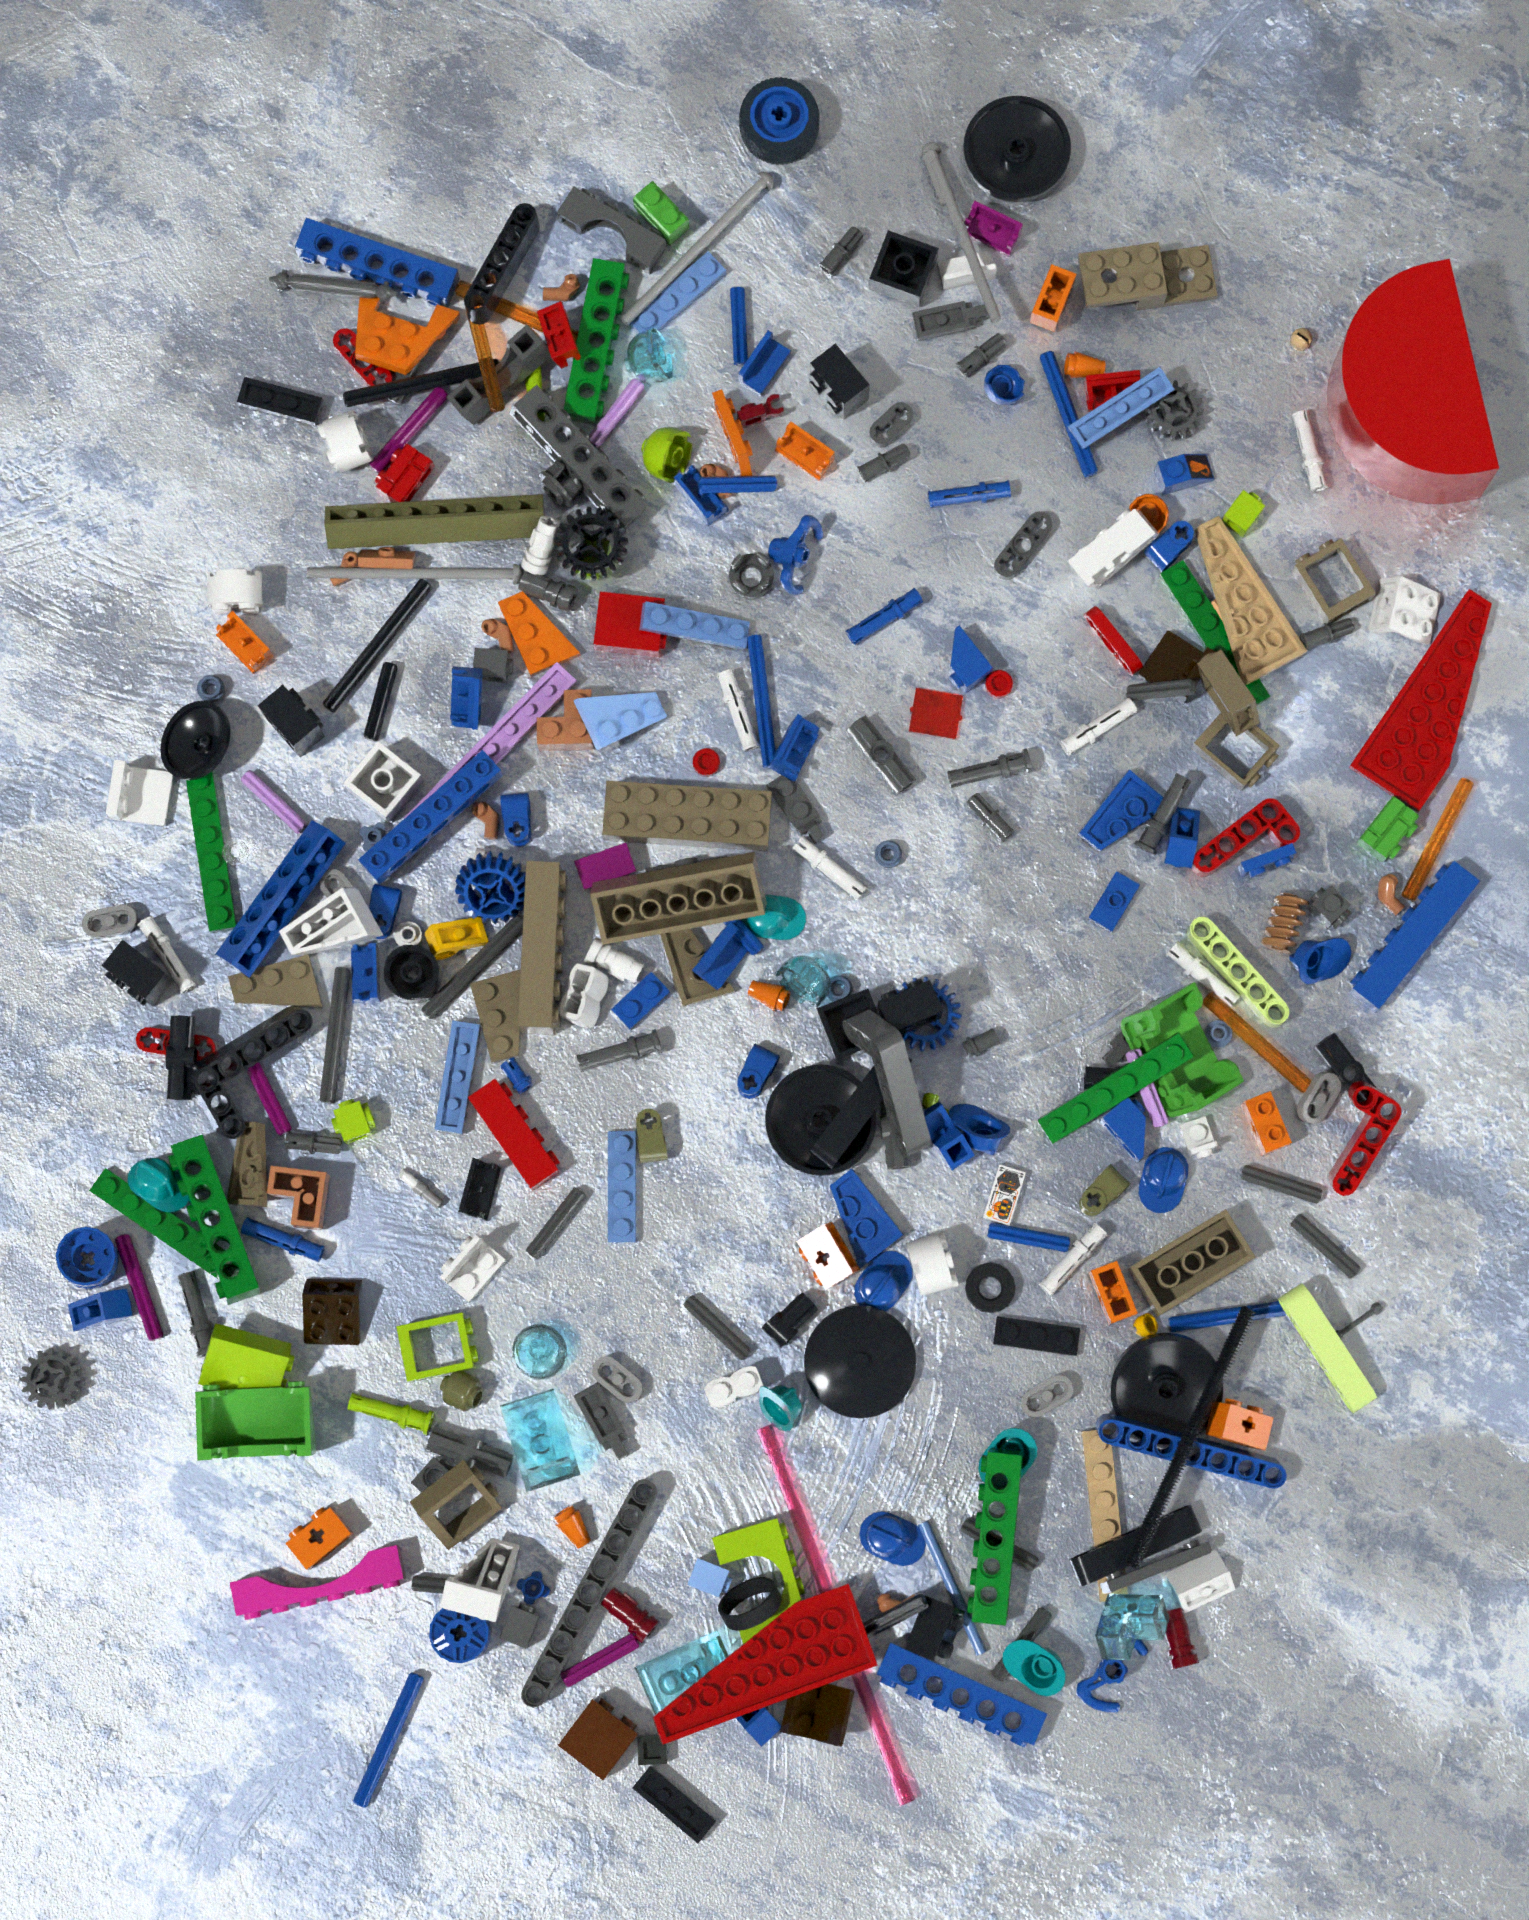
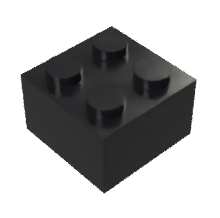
M888 230L869 278V290L919 307L936 264L939 248Z
M836 343L810 362L809 385L817 395L822 394L827 400L826 405L833 415L839 414L844 420L869 400L870 384Z
M282 684L257 705L266 720L299 758L325 737L321 731V728L324 727L320 722L321 720L311 708L307 711L304 709L306 705L303 699L293 688L288 691Z
M123 939L101 965L107 970L105 976L121 989L127 986L129 989L126 992L143 1006L149 1003L154 1007L174 982L167 973Z
M922 979L913 981L907 985L906 990L897 993V990L889 991L881 995L882 999L878 1001L877 1005L879 1016L897 1028L901 1035L941 1019L943 1014L942 1006L930 980L923 982Z
M869 989L816 1008L817 1017L836 1064L866 1053L848 1039L843 1028V1021L867 1009L879 1016Z

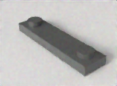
M1198 1539L1182 1545L1184 1551L1123 1574L1121 1569L1106 1576L1108 1581L1100 1583V1587L1105 1594L1114 1592L1210 1554L1212 1551L1209 1542L1200 1544Z

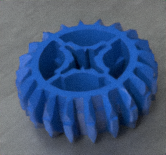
M489 851L486 858L479 852L476 855V860L469 858L466 865L461 866L460 874L457 875L455 881L457 884L455 892L459 895L458 904H464V913L472 910L473 919L477 918L478 915L482 916L483 923L488 918H491L494 924L498 923L499 918L506 923L509 920V915L515 918L519 910L524 909L526 872H520L522 869L521 863L513 865V857L511 856L505 860L503 859L502 852L497 857H493L492 852ZM504 878L509 880L514 891L510 890V886L504 882ZM471 884L476 886L475 889L481 893V898L474 892Z
M924 977L923 982L928 981V977ZM938 979L934 980L933 988L939 1002L941 1001L946 1008L947 1021L945 1025L939 1020L925 1025L938 1031L932 1035L921 1036L914 1034L918 1029L903 1034L904 1042L907 1039L911 1040L909 1044V1049L913 1050L916 1042L920 1043V1052H924L926 1043H929L931 1051H935V1041H938L944 1047L946 1042L943 1036L951 1040L954 1038V1034L949 1028L953 1030L959 1029V1024L952 1020L961 1019L962 1014L953 1012V1010L959 1009L961 1005L959 1002H950L955 999V992L950 993L948 996L945 995L949 989L947 984L941 990L937 988L939 985ZM907 982L902 984L904 990L907 989Z

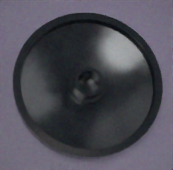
M1026 96L1003 97L985 105L970 121L963 143L965 166L973 181L987 194L1009 202L1030 201L1050 192L1063 178L1071 154V140L1062 118L1044 102Z
M823 1064L799 1068L782 1079L773 1090L765 1111L766 1135L771 1148L779 1159L797 1172L818 1177L842 1173L859 1162L868 1151L875 1136L876 1110L832 1169L809 1151L861 1081L844 1069Z
M849 1306L829 1314L813 1330L805 1349V1375L814 1395L828 1409L850 1418H871L891 1410L905 1397L915 1376L916 1352L909 1333L895 1317L871 1306Z
M1157 1333L1139 1339L1121 1354L1112 1370L1110 1398L1115 1414L1184 1433L1186 1431L1185 1428L1189 1424L1188 1421L1192 1418V1412H1194V1408L1196 1409L1195 1406L1199 1402L1198 1399L1202 1396L1203 1389L1205 1390L1204 1386L1208 1383V1377H1210V1373L1212 1374L1211 1371L1215 1367L1216 1361L1214 1357L1198 1341L1177 1333ZM1220 1383L1222 1387H1219L1221 1390H1217L1220 1393H1216L1218 1397L1215 1396L1214 1398L1217 1400L1213 1399V1401L1222 1403L1223 1384ZM1207 1415L1206 1417L1208 1419H1204L1206 1422H1203L1205 1425H1201L1203 1429L1200 1428L1202 1432L1207 1428L1209 1416ZM1136 1430L1132 1434L1142 1439L1144 1432ZM1162 1438L1157 1444L1170 1445L1171 1439Z

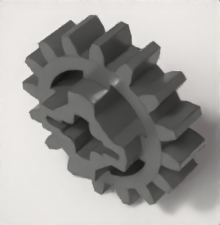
M1174 380L1172 385L1175 390L1167 394L1175 396L1169 398L1164 396L1144 409L1145 413L1150 414L1146 417V423H1154L1151 431L1154 432L1159 429L1161 431L1160 438H1163L1166 433L1170 434L1171 441H1174L1176 434H1179L1181 439H1185L1186 431L1193 434L1195 432L1194 425L1199 426L1202 420L1198 416L1203 415L1204 412L1203 408L1198 407L1203 401L1202 398H1194L1197 390L1193 389L1189 392L1187 390L1188 383L1178 387L1177 380ZM1185 399L1189 402L1191 408L1186 406ZM1173 407L1178 408L1175 414L1170 413ZM1157 412L1162 415L1163 422L1159 419ZM1178 423H1182V424H1183V425H1181V426H1173V425H1176V424H1178Z
M49 1348L48 1355L39 1350L37 1351L38 1359L29 1357L28 1360L31 1366L22 1367V1370L27 1372L25 1377L20 1378V1381L27 1383L22 1392H30L31 1395L28 1401L34 1402L38 1400L37 1407L43 1408L45 1403H47L49 1410H54L55 1403L59 1407L64 1408V1400L67 1399L73 1402L75 1399L72 1392L81 1391L76 1386V1382L83 1380V1377L76 1376V1372L81 1367L79 1365L72 1366L75 1358L69 1356L65 1359L66 1352L60 1350L57 1355L53 1348ZM50 1360L59 1361L65 1367L56 1369ZM39 1367L40 1372L37 1378L34 1379L35 1371ZM49 1373L59 1375L53 1380L54 1385L44 1383L49 1379ZM67 1379H69V1384L66 1390L64 1391V1383ZM46 1389L52 1395V1398L43 1397L37 1391Z

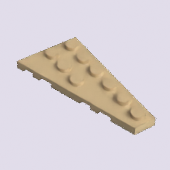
M1220 516L1199 525L1194 531L1240 678L1245 685H1248L1303 656L1307 650Z

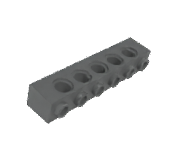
M536 385L512 406L509 414L553 461L557 460L565 465L563 472L569 478L576 476L583 486L581 491L597 508H602L604 516L610 511L613 514L611 521L617 518L621 520L618 528H626L644 512L648 506L645 496L638 489H633L629 485L625 474L621 470L615 469L609 463L608 456L601 449H596L590 443V437L584 430L577 429L572 423L570 415L553 403V398L545 389L541 390ZM537 413L547 414L550 421H541ZM556 433H564L568 441H559ZM574 453L584 454L587 461H578ZM593 473H601L605 478V482L595 480ZM617 492L621 494L624 501H615L612 493Z

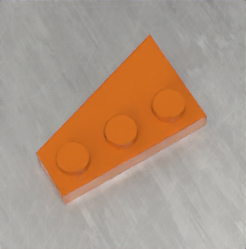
M722 389L712 392L715 410L725 437L729 439L735 464L738 463L740 475L752 476L749 456L753 455L748 440H742L741 435L744 434L740 420H734L732 414L736 413L731 398H725Z
M523 591L498 602L531 677L549 670L556 662L563 664L581 656L580 652Z

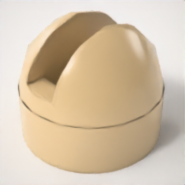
M1306 328L1296 329L1290 338L1291 346L1297 351L1307 350L1313 340L1311 332ZM1298 333L1301 334V335L1304 336L1306 339H1308V342H1306L1302 337H1300V336H1298V335H1296V334H1298Z

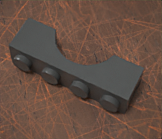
M573 186L557 211L558 222L580 235L596 227H606L618 232L627 245L626 261L649 275L666 249V241L662 233L656 229L650 228L648 230L641 226V222L631 215H627V217L622 215L613 204L606 201L604 203L595 199V195L587 189L582 188L579 190Z
M526 324L507 341L505 355L492 370L478 378L463 381L447 396L448 400L461 416L475 425L551 356L547 344L539 334Z

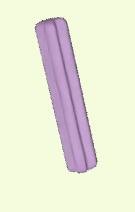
M636 378L630 381L590 433V443L594 447L599 448L642 393L644 384Z
M249 770L241 777L242 783L295 833L299 834L307 826L306 821L253 771Z
M1140 1048L1132 1049L1126 1053L1128 1063L1143 1054ZM1152 1082L1139 1091L1152 1125L1154 1127H1161L1168 1123V1117L1156 1086Z

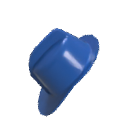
M1332 938L1325 941L1306 940L1300 944L1295 953L1289 955V960L1294 964L1302 982L1313 984L1339 975L1350 961L1351 946L1342 938Z
M957 1104L949 1109L951 1121L963 1130L964 1137L971 1149L994 1155L1002 1138L1010 1134V1127L1007 1123L995 1118L977 1106Z
M1162 1147L1154 1150L1145 1162L1139 1183V1197L1143 1205L1154 1213L1172 1211L1181 1201L1189 1166L1186 1158L1180 1151L1174 1148Z
M885 1251L876 1256L855 1284L854 1295L859 1306H871L885 1312L893 1307L912 1279V1268L907 1258L896 1251Z
M883 1511L873 1513L865 1518L860 1527V1541L865 1550L892 1564L899 1566L912 1565L924 1553L926 1542L920 1528L894 1514Z

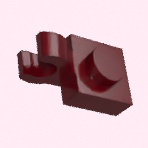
M779 394L770 395L764 405L763 403L758 405L756 403H749L742 406L740 411H737V419L740 420L742 428L764 422L769 417L783 415V407L774 409L771 406L773 402L780 400Z

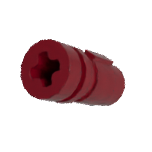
M614 1587L602 1600L601 1605L621 1624L628 1627L627 1631L630 1634L635 1633L634 1637L643 1643L655 1630L660 1621L653 1615L651 1617L648 1616L649 1612L646 1609L644 1611L638 1607L639 1602L627 1592L621 1593Z
M1177 1608L1161 1612L1162 1626L1170 1649L1167 1652L1168 1656L1172 1657L1170 1660L1172 1670L1198 1664L1197 1653L1194 1654L1193 1652L1196 1648L1194 1644H1191L1190 1632L1183 1609Z

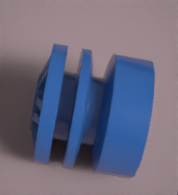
M81 1227L73 1229L62 1238L57 1247L56 1261L58 1269L68 1282L77 1288L92 1290L101 1288L112 1280L118 1269L119 1256L117 1248L105 1233L96 1228ZM85 1254L89 1256L95 1254L93 1257L95 1263L92 1266L88 1263L83 1266L85 1262L83 1256Z
M444 1608L435 1614L429 1629V1639L434 1651L441 1658L452 1663H465L477 1659L487 1650L492 1636V1627L489 1620H481L478 1617ZM463 1625V1631L467 1632V1636L461 1637L457 1641L456 1635L452 1633V1630Z

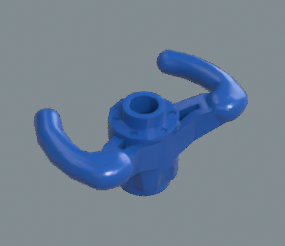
M804 515L799 522V526L789 538H774L769 545V558L774 563L782 564L783 570L780 575V581L785 591L791 595H800L804 592L802 585H794L792 583L794 568L802 567L809 559L810 551L804 541L810 528L815 539L821 540L824 537L819 520L812 515Z
M1108 1627L1103 1632L1102 1640L1105 1651L1092 1677L1081 1680L1077 1684V1696L1088 1706L1102 1712L1116 1713L1120 1711L1121 1706L1117 1702L1099 1700L1092 1696L1091 1691L1106 1683L1119 1684L1124 1681V1676L1128 1673L1127 1666L1122 1661V1658L1119 1657L1116 1640L1122 1639L1127 1641L1141 1656H1146L1148 1653V1648L1143 1641L1132 1632L1123 1628ZM1110 1647H1112L1113 1656H1112V1655H1109L1110 1652H1111ZM1107 1665H1115V1674H1107L1109 1673L1106 1671ZM1098 1677H1099L1100 1679H1102V1680H1100V1681H1098V1682H1096V1683H1093L1094 1681H1096V1680L1098 1679Z

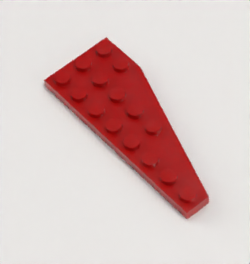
M1468 589L1349 766L1351 770L1389 795L1396 797L1417 813L1421 810L1450 766L1482 637L1492 606L1491 602L1471 589Z
M849 1584L792 1604L655 1714L652 1718L661 1744L664 1745L877 1666Z

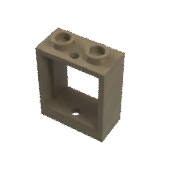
M1342 538L1336 542H1333L1331 539L1318 547L1319 551L1312 556L1306 553L1295 561L1296 565L1292 570V574L1322 622L1328 625L1371 601L1376 594ZM1337 552L1361 590L1329 608L1306 569Z
M1222 650L1205 655L1197 663L1202 687L1237 737L1260 723L1256 701Z
M1220 713L1194 742L1191 749L1240 791L1246 785L1251 788L1261 777L1258 773L1264 765L1269 768L1279 755L1275 752L1280 745L1257 725L1245 731L1244 733L1266 750V752L1247 774L1241 778L1207 749L1208 745L1227 725V722Z
M464 1459L410 1501L419 1517L447 1550H450L502 1508L496 1500L499 1496L496 1489L490 1482L485 1485L482 1482L485 1477L477 1466L474 1465L470 1468ZM472 1483L482 1494V1497L445 1526L434 1512Z

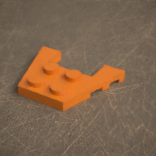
M378 297L371 299L359 298L355 347L356 359L407 375L429 352L428 349L436 340L440 341L446 334V330L452 324L455 325L459 321L460 312L437 304L427 327L378 312L377 310L380 305Z

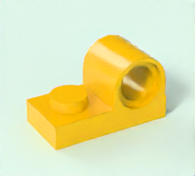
M481 917L431 924L424 933L429 950L436 960L447 959L454 956L459 950L485 946L489 942Z

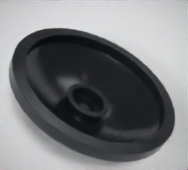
M195 701L185 705L173 715L163 732L160 746L162 762L170 774L182 780H197L208 775L219 765L226 754L230 742V723L225 712L211 702Z

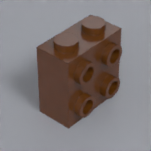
M602 1697L599 1701L594 1698L591 1700L558 1746L601 1780H604L639 1733L634 1730L637 1724L625 1715L621 1719L612 1712L615 1707Z

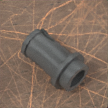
M991 1028L973 1038L967 1037L966 1041L962 1042L968 1057L974 1056L976 1058L978 1053L999 1045L1000 1042L996 1032Z

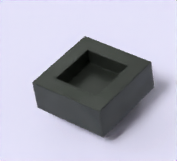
M659 1735L637 1736L638 1765L667 1764L666 1744H661Z

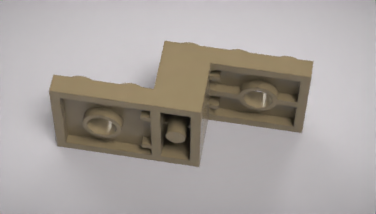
M1159 242L1078 254L1086 309L1135 301L1136 309L1140 311L1217 299L1209 245L1160 252ZM1182 270H1188L1193 274V279L1189 282H1184L1179 278L1178 274ZM1106 271H1111L1116 275L1117 279L1113 283H1106L1101 275Z

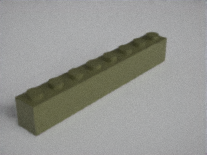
M543 494L325 506L324 525L328 549L530 538L540 517L545 516Z

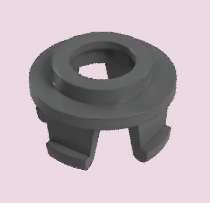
M556 460L550 468L539 473L541 479L540 486L555 503L560 506L563 504L570 507L573 504V500L578 495H581V488L583 486L576 476L560 484L564 478L562 471L565 465Z
M763 553L738 554L732 561L729 570V581L734 591L746 598H757L764 595L771 588L774 572L769 562L770 560ZM748 568L757 569L761 573L760 583L754 587L745 585L741 579L743 571Z

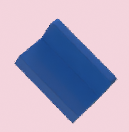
M768 330L739 371V383L762 397L790 356L791 350L775 341L773 333Z
M731 922L719 933L692 969L694 973L716 990L721 988L748 952L741 942L733 937L739 928Z

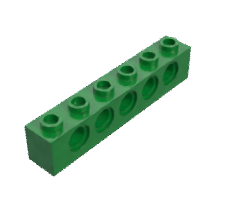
M596 258L592 260L576 342L581 358L580 360H575V357H573L563 408L574 422L596 425L597 418L603 416L605 401H601L603 391H608L610 376L606 375L607 367L613 365L615 350H611L613 340L617 341L620 324H616L618 314H623L625 299H622L621 295L622 290L627 289L630 273H626L625 263ZM604 287L614 289V292L610 295L600 293ZM600 312H605L609 315L604 321H599L595 318ZM594 338L604 340V343L598 347L590 344ZM590 363H595L599 366V369L595 372H588L585 370V367ZM584 389L594 391L593 396L589 398L582 397L580 393Z
M203 1135L170 1145L172 1154L168 1155V1160L172 1171L178 1170L181 1180L177 1181L182 1197L187 1195L190 1205L186 1206L190 1220L191 1222L197 1221L200 1231L195 1232L201 1248L205 1246L207 1248L209 1256L205 1257L209 1272L210 1274L215 1272L219 1282L214 1283L219 1299L225 1298L227 1305L260 1294L257 1280ZM190 1165H198L201 1171L196 1175H190L186 1172V1169ZM200 1190H206L211 1194L206 1200H199L195 1195ZM211 1215H215L220 1219L219 1223L214 1226H209L204 1221ZM219 1241H226L230 1246L225 1251H217L214 1245ZM229 1266H234L239 1270V1273L234 1277H227L223 1272Z
M989 1448L988 1455H982L981 1472L986 1473L985 1484H979L978 1500L983 1501L982 1512H977L975 1529H980V1539L974 1540L973 1557H978L977 1568L971 1569L970 1585H975L974 1597L969 1596L967 1613L972 1614V1622L1004 1626L1007 1623L1023 1452ZM996 1473H1003L1008 1479V1484L1003 1487L996 1486L993 1483L992 1476ZM994 1501L1001 1502L1005 1506V1512L1001 1515L993 1514L990 1510V1504ZM998 1530L1002 1534V1541L992 1543L987 1538V1532ZM988 1558H995L999 1562L1000 1568L996 1571H989L985 1567L984 1561ZM986 1586L995 1588L997 1597L986 1599L982 1595V1589Z

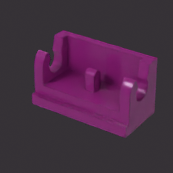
M974 201L970 214L964 221L970 238L1007 256H1010L1023 227L1022 223L977 201Z
M626 842L574 860L584 890L592 887L593 882L618 878L636 871Z

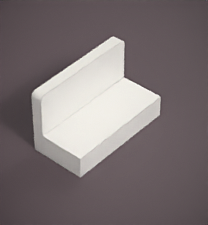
M990 250L976 253L986 280L995 279L997 267L996 264H993ZM966 255L937 262L943 290L976 283Z
M1213 1550L1210 1554L1194 1559L1166 1573L1184 1614L1236 1590L1230 1572L1217 1550Z

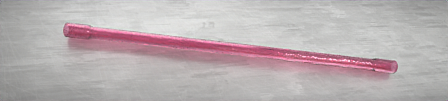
M772 1424L756 1430L763 1450L770 1461L819 1593L832 1590V1584L783 1459ZM865 1671L853 1674L851 1677L890 1776V1783L899 1806L915 1800L907 1777L902 1771Z

